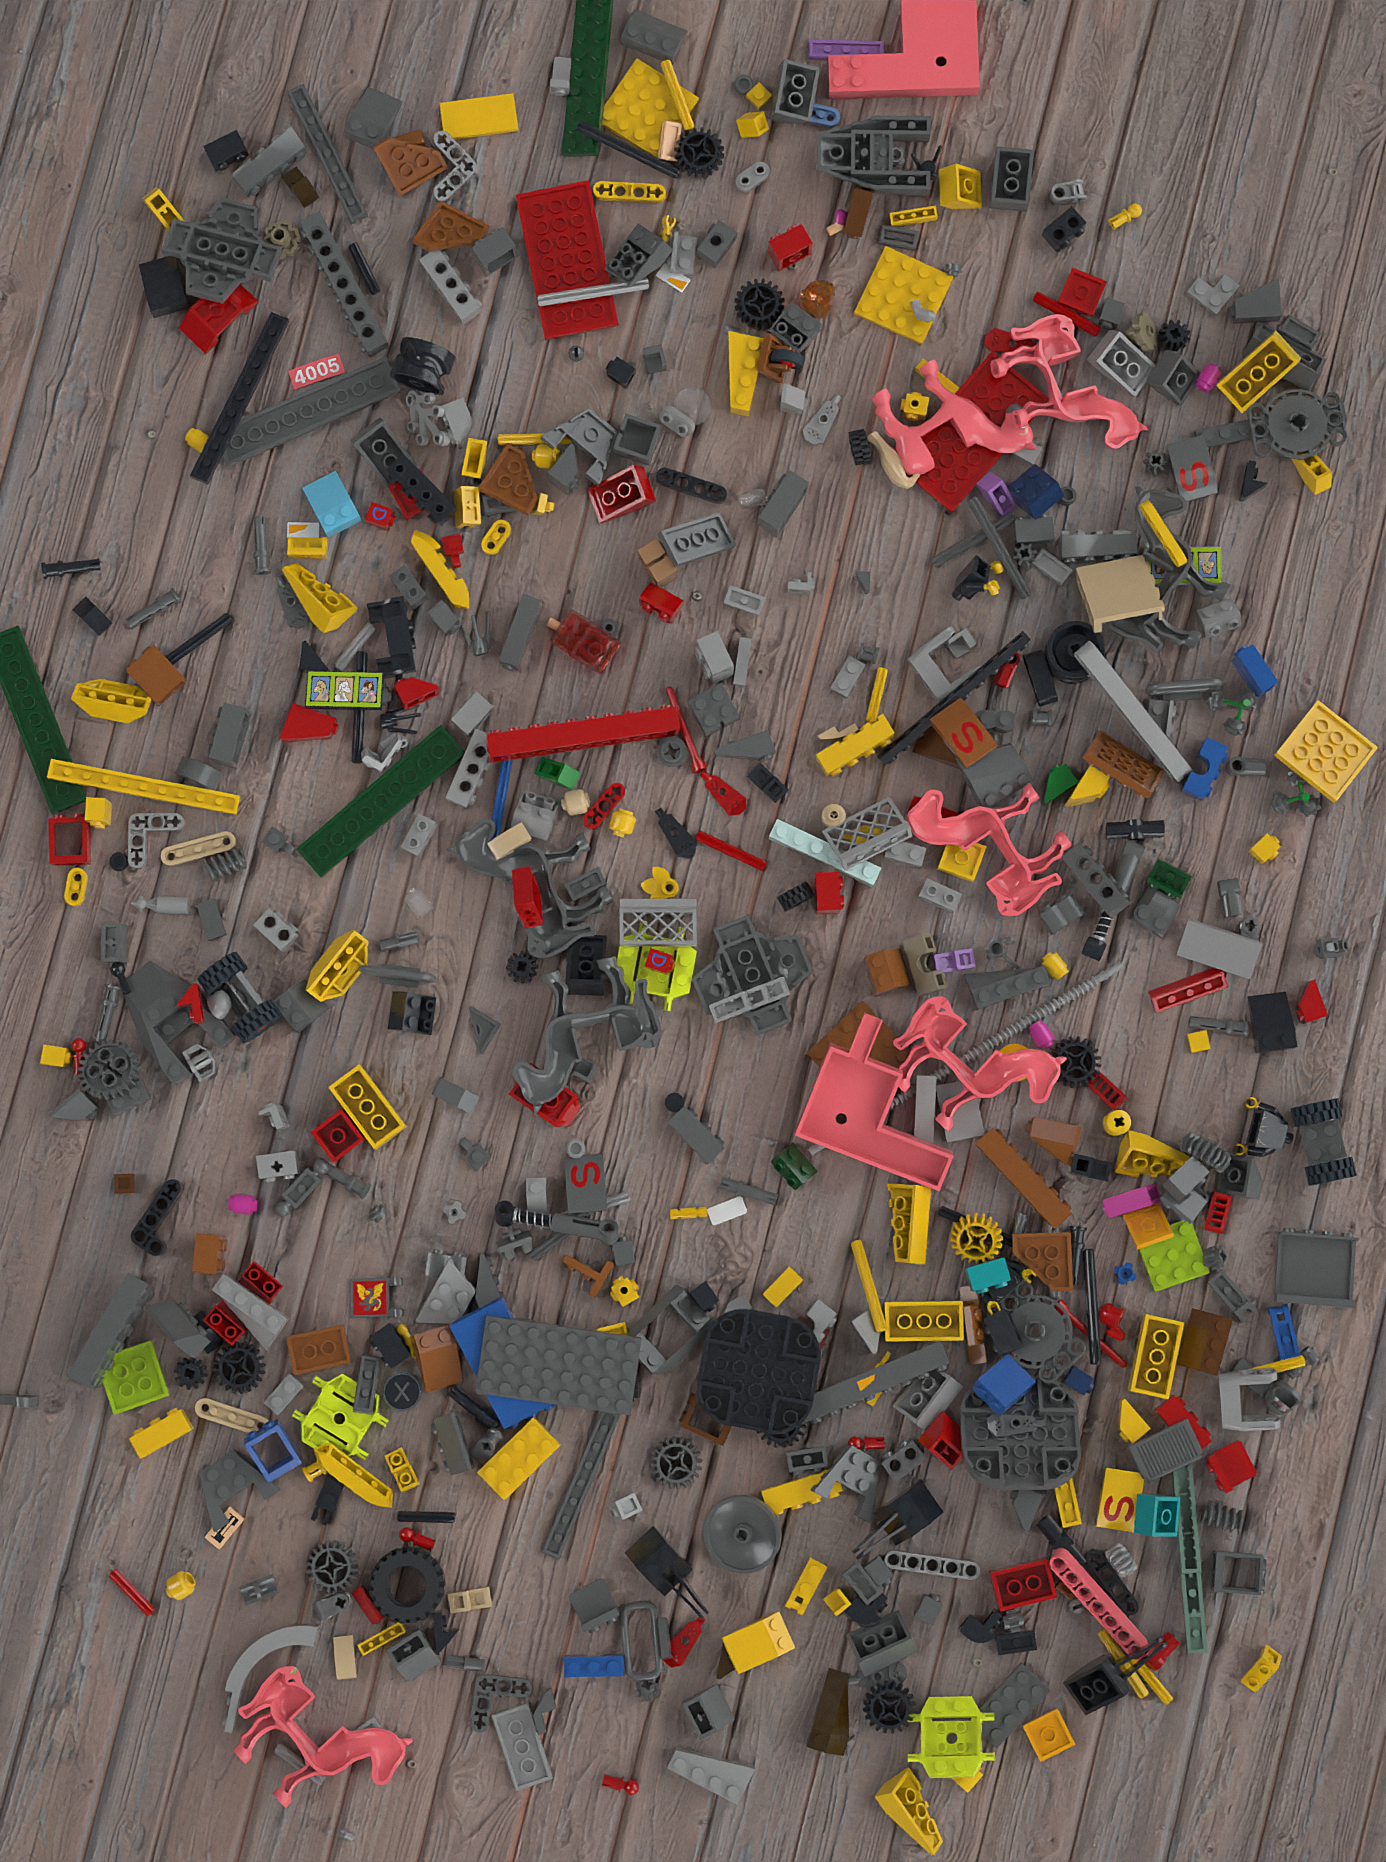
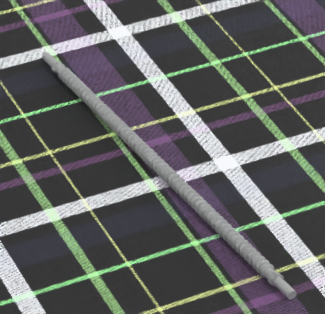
M1118 962L1105 971H1100L1095 977L1091 976L1090 980L1086 979L1087 982L1082 981V985L1077 984V988L1072 987V991L1068 990L1067 994L1063 993L1062 997L1058 996V999H1053L1052 1003L1049 1001L1048 1005L1044 1004V1008L1039 1007V1011L1034 1010V1014L1029 1013V1017L1025 1016L1024 1020L1016 1021L1015 1025L1011 1024L1010 1028L1006 1027L1005 1031L1001 1030L1000 1034L996 1033L995 1037L991 1036L992 1039H987V1042H982V1045L978 1044L977 1048L973 1047L972 1051L968 1050L967 1054L963 1053V1056H958V1058L964 1063H970V1060L974 1061L975 1057L979 1058L980 1054L984 1055L985 1051L989 1052L990 1048L994 1049V1045L998 1046V1043H1003V1040L1007 1041L1008 1037L1012 1038L1013 1034L1017 1035L1018 1031L1022 1032L1023 1028L1027 1029L1028 1025L1032 1026L1033 1022H1037L1036 1020H1041V1017L1046 1018V1014L1050 1015L1051 1011L1055 1012L1056 1008L1060 1009L1061 1005L1065 1006V1003H1070L1071 999L1074 1001L1075 997L1079 998V994L1084 995V991L1089 992V988L1093 989L1094 985L1098 986V983L1109 979L1108 977L1123 969V964ZM944 1064V1068L939 1067V1071L934 1070V1074L930 1073L929 1075L936 1076V1081H941V1077L946 1078V1074L951 1075L953 1070ZM916 1082L914 1086L910 1085L906 1093L902 1090L901 1094L896 1093V1097L893 1098L890 1106L891 1109H894L893 1106L895 1105L898 1107V1103L903 1104V1100L908 1101V1097L912 1098L913 1094L916 1095ZM815 1144L808 1150L811 1155H814L825 1147Z

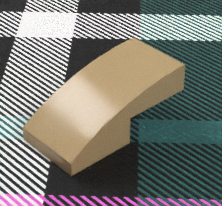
M854 723L838 733L834 726L818 735L817 739L819 742L838 741L852 732L856 731L858 733L859 729Z
M521 822L491 840L487 845L496 860H499L514 852V849L531 841V837Z
M489 1587L448 1594L451 1614L492 1606Z
M353 1635L333 1637L337 1680L357 1678Z

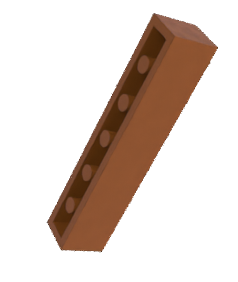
M990 1129L975 1145L1055 1230L1072 1214L1070 1211L1072 1209L1065 1200L1062 1202L1057 1197L1058 1192L1052 1186L1049 1188L1044 1183L1045 1178L1038 1171L1034 1173L1030 1168L1032 1164L1025 1157L1021 1159L1017 1154L1019 1150L1012 1143L1008 1144L1004 1140L1005 1135L999 1129Z

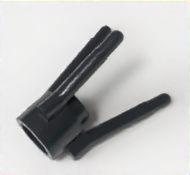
M941 145L936 150L932 161L926 160L920 164L915 154H911L917 170L930 171V180L937 176L935 164L942 149Z
M418 704V705H416V706H414V707H412V708H410V709H408V710H411V709H413V708L419 707L420 704ZM403 708L387 711L386 714L380 715L382 729H387L388 732L417 734L415 730L395 728L394 726H398V720L420 717L422 714L395 715L408 711Z

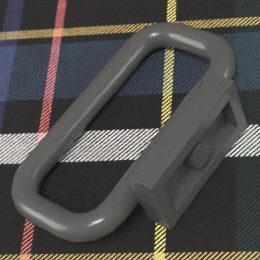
M1220 678L1158 682L1148 685L1145 692L1148 695H1162V701L1168 702L1170 700L1201 699V691L1219 689L1223 685V681Z
M389 964L359 966V971L363 974L380 976L379 983L418 988V982L434 983L436 981V977L433 974L420 972L418 968Z
M650 1601L627 1603L620 1611L626 1675L633 1681L656 1679L663 1670V1659L672 1658L668 1619L666 1617L659 1618L657 1607ZM648 1609L651 1613L655 1669L652 1672L635 1673L632 1669L627 1617L631 1610Z

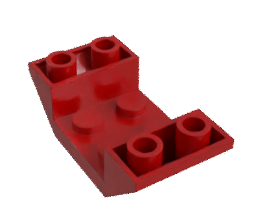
M239 284L223 304L200 298L189 309L179 329L206 355L219 342L217 337L242 312L247 315L259 301Z
M255 1261L244 1271L241 1279L238 1281L268 1304L273 1302L283 1287L280 1282ZM224 1300L215 1305L203 1319L208 1326L232 1346L248 1331V1328Z

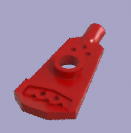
M998 328L988 332L985 335L984 341L986 348L990 352L996 353L1013 352L1022 345L1034 347L1037 344L1033 343L1032 339L1015 341L1016 346L1011 347L1009 342L1014 341L1011 337V332Z
M705 770L700 774L706 781L705 787L729 816L740 815L746 809V797L741 793L737 792L716 775L710 776ZM725 789L726 794L723 796L720 795L719 790Z
M698 1617L695 1622H689L670 1641L671 1652H673L671 1657L673 1656V1658L663 1660L671 1668L680 1667L684 1664L702 1633L701 1626L705 1622V1618L701 1619ZM684 1637H687L689 1639V1643L687 1645H684L682 1643V1639Z

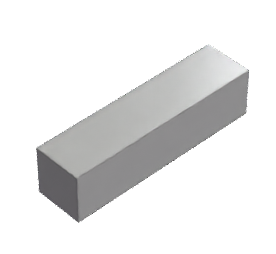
M740 637L733 686L745 687L752 641L750 638Z

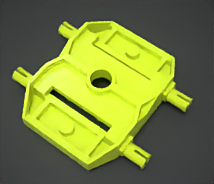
M640 923L639 930L637 932H642L646 927H643V925ZM678 927L677 934L681 931V927ZM647 933L642 935L646 941H651L656 937L647 935ZM634 934L625 936L624 941H632L636 936ZM663 938V939L666 940V941H671V940H672V939H669V938ZM620 946L617 965L624 970L623 978L631 991L629 1004L633 1005L635 982L633 979L639 946ZM642 946L636 980H647V994L664 997L663 1010L666 1011L668 1003L667 1011H671L672 1000L690 993L697 951L691 946ZM650 948L673 955V958L674 952L677 951L671 988H668L670 971L668 975L644 967Z
M341 1374L329 1382L316 1376L312 1383L322 1388L316 1403L308 1415H304L297 1409L292 1417L301 1421L302 1442L314 1449L322 1444H332L348 1457L356 1455L365 1461L369 1453L361 1450L358 1445L372 1422L376 1421L384 1427L389 1422L388 1419L378 1413L380 1395L375 1393L372 1415L354 1413L353 1406L333 1395V1392L354 1403L357 1381L345 1374ZM337 1413H342L345 1416L343 1424L335 1422L334 1417ZM314 1423H316L317 1425H319V1426H321L322 1428L326 1429L327 1431H329L330 1433H332V1434H334L335 1436L339 1437L340 1439L344 1440L345 1442H347V1444L343 1443L342 1441L338 1440V1439L335 1438L334 1436H332V1435H330L329 1433L325 1432L324 1430L320 1429L319 1427H317L316 1425H314Z
M972 1696L929 1697L921 1713L909 1714V1716L913 1717V1721L908 1720V1722H920L921 1753L908 1754V1762H920L923 1764L930 1778H973L983 1761H995V1752H982L981 1741L983 1721H995L994 1712H980ZM933 1718H971V1721H933ZM950 1734L957 1735V1741L953 1744L947 1742V1737Z

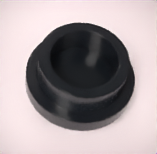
M121 852L114 853L110 857L109 864L115 871H124L129 865L128 857Z

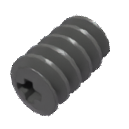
M240 846L238 852L232 848L231 855L225 851L224 858L218 854L217 861L211 857L210 864L204 860L205 867L211 878L218 881V875L225 878L226 872L232 875L233 869L239 872L240 866L243 869L247 868V862Z
M1208 1501L1203 1508L1200 1523L1202 1524L1207 1519V1525L1210 1526L1212 1521H1214L1215 1528L1222 1524V1530L1224 1531L1227 1526H1230V1532L1232 1533L1236 1528L1238 1535L1243 1526L1244 1512L1239 1510L1236 1513V1508L1232 1507L1229 1510L1227 1505H1224L1221 1509L1220 1503H1216L1214 1506L1213 1501Z

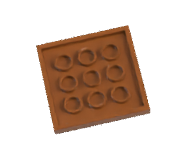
M1101 730L1083 756L1089 765L1102 769L1105 775L1113 776L1122 786L1132 788L1142 798L1146 797L1149 799L1164 773L1163 769Z
M863 1001L852 1009L806 1053L819 1068L830 1042L850 1049L864 1013L878 1018ZM882 1022L868 1057L897 1068L907 1058L909 1049L907 1047L902 1050L896 1048L893 1041L898 1037Z

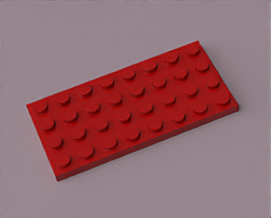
M589 180L515 195L536 298L542 294L610 284L608 271L604 269L607 265ZM613 295L539 306L538 304L545 340L619 326Z
M992 351L955 394L972 401L991 422L1001 427L1005 420L1006 409L1011 404L1024 406L1027 402L1043 404L1048 403L1049 398L1012 367L1008 369L1006 375L995 378L990 364L992 360L1000 357ZM1035 417L1031 418L1028 423L1030 424ZM948 420L921 436L922 441L933 458L935 467L921 474L915 483L949 512L953 513L977 485L976 483L985 476L1004 453L990 450L976 443L966 447L956 429Z

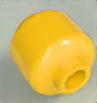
M539 444L536 450L532 452V460L535 461L538 468L551 469L561 457V451L558 450L557 446L553 450L547 444Z
M619 808L618 811L612 813L609 828L614 830V835L624 838L625 834H632L636 817L633 816V812Z
M179 1571L167 1579V1588L165 1590L170 1598L182 1600L193 1593L196 1582L189 1572Z

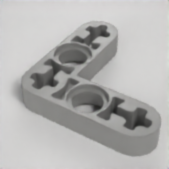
M438 131L434 135L433 143L455 166L433 191V197L436 201L446 202L475 174L477 165L446 131ZM438 136L441 138L443 136L446 137L445 142L449 146L447 151L444 150L446 148L444 143H438ZM452 149L459 150L460 157L457 159L452 158L450 151ZM463 156L466 157V159H464V162L467 165L472 164L471 169L473 171H465V165L462 162L460 165L457 164L462 160ZM451 176H458L460 183L452 185L449 180ZM446 182L448 187L451 188L453 191H450V189H448L445 192L446 197H438L437 195L439 192L437 190H444L446 188V185L444 183Z
M136 813L131 815L128 822V862L130 866L134 869H142L146 865L148 831H180L185 826L183 816L178 813ZM138 817L141 821H147L146 817H149V828H146V824H139V827L133 824V821H136ZM155 817L162 819L160 827L152 826V820ZM165 817H168V821H174L175 817H177L181 823L177 824V827L169 823L167 824L168 828H165ZM136 836H140L143 839V843L138 847L134 846L132 842ZM132 849H143V852H139V858L142 859V862H139L138 865L133 862V859H136V852H132Z

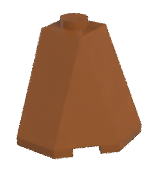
M1033 1117L1032 1121L1028 1120L1026 1132H1029L1028 1137L1061 1163L1071 1166L1073 1161L1071 1156L1076 1152L1081 1127Z

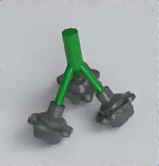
M1217 689L1208 695L1207 704L1212 712L1221 710L1222 706L1226 704L1239 708L1237 716L1234 719L1228 718L1223 724L1229 734L1237 736L1238 734L1242 735L1247 730L1245 722L1241 721L1240 718L1242 711L1250 712L1252 708H1256L1259 697L1254 696L1255 691L1244 689L1237 694L1236 702L1228 701L1224 698V693Z
M1293 770L1288 771L1287 781L1291 783V786L1297 785L1300 793L1298 796L1289 798L1278 791L1276 794H1273L1272 808L1282 815L1284 812H1288V806L1291 802L1302 800L1298 802L1300 806L1299 812L1301 814L1304 813L1306 817L1316 815L1317 810L1321 809L1320 799L1318 797L1315 798L1313 794L1309 796L1308 793H1304L1302 785L1307 783V781Z

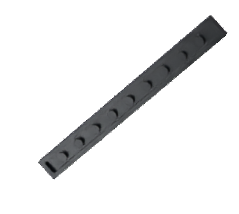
M271 312L190 474L192 479L207 485L209 484L289 324L288 318Z
M1023 631L880 752L877 755L884 765L892 763L897 758L896 755L898 753L906 751L912 745V741L925 735L926 729L932 726L930 719L959 698L966 700L974 688L978 689L981 687L988 676L995 675L1002 664L1009 663L1014 658L1013 655L1016 652L1024 650L1029 645L1028 642L1031 639Z

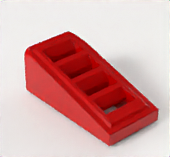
M1099 1071L1098 1075H1093L1095 1077L1094 1081L1088 1080L1089 1085L1087 1087L1112 1111H1115L1127 1100V1096ZM1101 1078L1103 1081L1095 1088L1093 1085ZM1107 1084L1108 1087L1100 1093L1099 1090ZM1113 1089L1114 1092L1108 1098H1105V1096ZM1119 1095L1120 1097L1112 1104L1111 1101Z
M1211 1192L1203 1230L1219 1234L1223 1233L1232 1196ZM1215 1200H1224L1225 1204L1217 1203ZM1214 1206L1224 1208L1223 1212L1213 1210ZM1212 1214H1215V1215H1219V1216H1222V1217H1221V1220H1220V1219L1212 1218L1211 1215H1212ZM1211 1221L1219 1223L1220 1226L1216 1227L1209 1225V1222Z

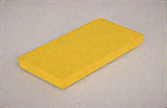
M514 93L440 103L443 131H446L454 140L519 131Z

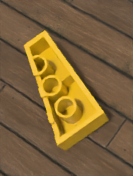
M728 331L730 413L749 417L759 374L757 362L764 338Z
M884 714L877 717V722L866 723L859 729L858 733L856 731L844 737L842 742L837 741L816 754L815 758L827 777L829 775L834 777L840 774L843 767L847 765L852 767L859 762L858 759L862 756L867 758L875 753L874 750L880 746L885 748L892 743L891 740L895 733Z

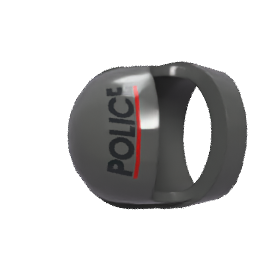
M1282 1380L1269 1387L1265 1395L1268 1409L1277 1415L1288 1414L1302 1399V1396L1294 1388Z

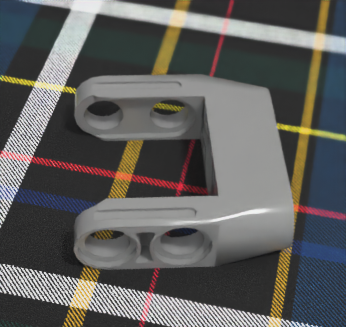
M952 626L924 644L907 659L911 668L937 703L981 667L971 669L950 684L929 656L956 634Z
M1244 1369L1219 1374L1223 1429L1258 1431L1280 1428V1418L1271 1414L1242 1416L1239 1385L1269 1384L1277 1380L1276 1369Z

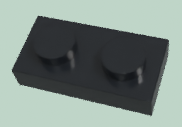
M1034 1630L998 1634L995 1636L998 1655L1037 1650Z

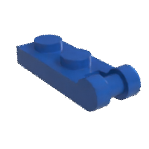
M1282 1304L1281 1307L1274 1308V1306L1268 1307V1314L1280 1361L1300 1356L1288 1304ZM1283 1314L1284 1320L1278 1321L1277 1315Z

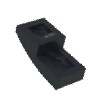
M759 763L746 776L774 803L789 790L762 763Z

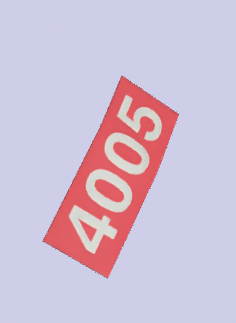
M339 354L325 357L288 371L294 390L346 373Z

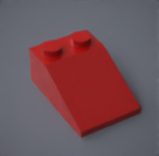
M631 465L601 481L598 486L593 485L587 489L598 521L601 524L641 510L656 502L645 469L638 465Z

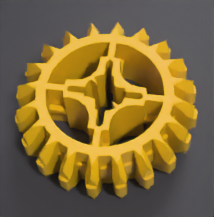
M975 1212L974 1217H971L968 1213L966 1219L961 1217L959 1219L960 1223L955 1222V1228L951 1230L953 1236L950 1237V1241L954 1242L952 1249H957L955 1254H962V1260L967 1257L969 1264L972 1260H975V1263L978 1265L981 1259L985 1263L987 1257L992 1260L994 1259L993 1254H999L998 1248H1002L1000 1241L1003 1240V1236L999 1234L1002 1230L997 1228V1222L991 1223L992 1217L985 1219L984 1213L981 1217H978L977 1212ZM974 1226H980L983 1228L977 1229ZM964 1230L967 1231V1236L969 1237L965 1243L961 1239V1234ZM990 1233L993 1242L988 1247L985 1238ZM976 1236V1238H977V1236H978V1237H980V1240H979V1241H977V1239L974 1240L973 1237ZM972 1248H977V1249L980 1250V1251H975V1250H971V1249H972Z

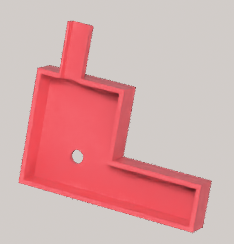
M901 0L902 53L828 55L829 99L978 95L980 83L976 0ZM939 57L945 58L946 65L938 66L935 62L936 59Z
M864 1013L850 1049L830 1042L795 1128V1136L940 1191L954 1157L953 1151L883 1124L903 1076V1071L868 1057L883 1020ZM839 1113L847 1116V1120L843 1124L837 1123L835 1119Z

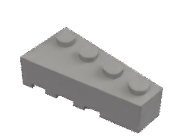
M676 1747L667 1764V1769L738 1805L755 1771V1766Z

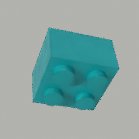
M998 1258L964 1269L970 1291H976V1294L989 1291L988 1287L993 1285L995 1288L1007 1286V1281L1011 1280L1005 1258Z
M1137 1494L1134 1533L1147 1536L1177 1537L1181 1497L1164 1494Z

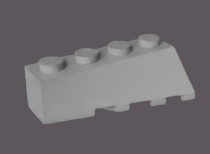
M223 1274L212 1289L224 1300L266 1351L290 1319L227 1274Z

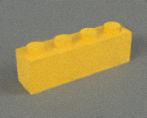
M830 1469L763 1489L761 1492L764 1502L776 1515L784 1513L783 1509L791 1507V1510L803 1507L802 1503H818L822 1497L810 1490L819 1483L824 1472H828ZM835 1481L828 1497L829 1499L840 1496L839 1492L843 1491L841 1484Z

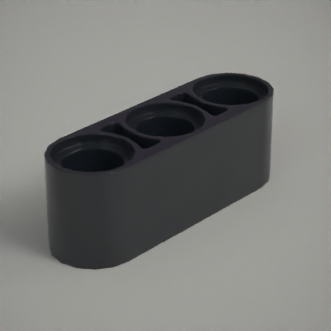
M1042 649L1024 654V664L1038 706L1042 707L1058 702L1056 689Z

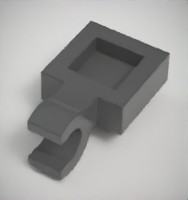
M273 826L261 841L277 853L283 849L293 856L296 851L293 846L286 843L289 837Z
M466 1137L459 1142L468 1151L465 1158L476 1170L491 1158L479 1143L473 1146Z

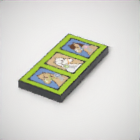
M307 671L305 708L382 710L384 672Z

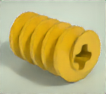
M1123 1110L1110 1112L1103 1119L1105 1132L1112 1136L1126 1133L1131 1126L1130 1116ZM1118 1119V1120H1119V1121H1118V1124H1119L1120 1126H1117V1127H1116V1126H1115L1116 1122H1115L1114 1120Z

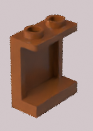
M155 645L144 649L142 656L139 659L132 660L126 669L129 675L158 706L162 705L187 682Z

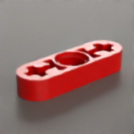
M611 784L584 815L583 823L587 829L594 830L598 828L624 798L625 788L622 784ZM613 788H621V795H615L613 798L616 801L614 804L609 798L605 797L607 794L609 797L613 795ZM607 801L610 804L609 810L601 811L599 809L600 802ZM594 809H596L599 814L603 815L602 818H600L599 815L596 817L595 825H588L589 821L587 818H592L596 814L595 812H593Z

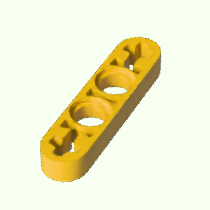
M598 181L593 187L595 198L604 201L661 203L666 198V190L660 184ZM600 187H604L605 190L602 195L599 194V191H596L600 190ZM609 187H612V196L609 194ZM618 187L625 189L626 192L623 196L615 194V190ZM640 188L644 191V195L636 197L633 194L634 190ZM647 189H650V193H656V190H660L661 195H659V198H656L655 194H649L650 198H647Z
M1146 500L1139 504L1143 516L1174 564L1180 567L1187 563L1183 551L1152 503Z

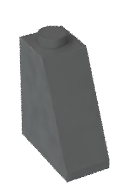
M1275 279L1236 299L1233 305L1230 306V318H1233V324L1279 321L1282 316L1279 279Z

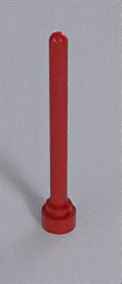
M668 686L666 693L672 707H677L680 730L692 758V765L690 767L693 773H699L707 769L704 760L702 761V758H699L674 690L671 686Z
M1060 1299L1058 1303L1069 1314L1072 1324L1088 1337V1327L1068 1310L1067 1303ZM1056 1305L1055 1309L1061 1314V1316L1064 1315L1061 1308H1059ZM1100 1339L1101 1350L1121 1368H1125L1127 1362Z

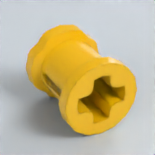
M317 1459L316 1462L308 1467H302L303 1473L310 1483L322 1473H328Z

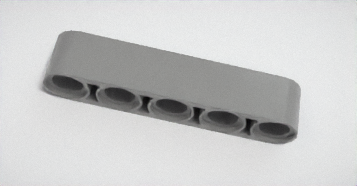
M894 1549L888 1550L884 1555L885 1564L892 1569L974 1580L980 1574L979 1566L971 1560ZM891 1554H896L898 1556V1562L895 1564H890L888 1562V1556ZM910 1557H916L918 1563L916 1566L910 1567L907 1565V1560ZM931 1559L937 1561V1566L933 1570L928 1569L926 1565ZM954 1562L956 1564L954 1572H947L946 1565L948 1563ZM967 1566H975L976 1571L973 1575L966 1574Z

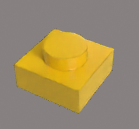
M759 82L746 94V98L760 110L772 98V94Z

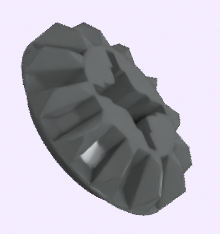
M667 737L659 743L657 757L662 764L668 767H677L686 759L687 747L681 739ZM669 745H671L673 750H679L675 753L674 760L671 755L666 754L669 752Z

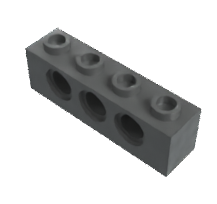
M1078 843L1062 859L1104 911L1113 918L1130 904L1127 900L1129 896L1122 888L1118 889L1115 886L1117 881L1110 873L1107 875L1103 871L1105 866L1099 859L1094 860L1092 857L1093 851L1087 845L1083 846ZM1085 861H1089L1088 868L1082 869V864ZM1101 875L1100 882L1094 883V877ZM1112 889V896L1105 898L1106 891Z

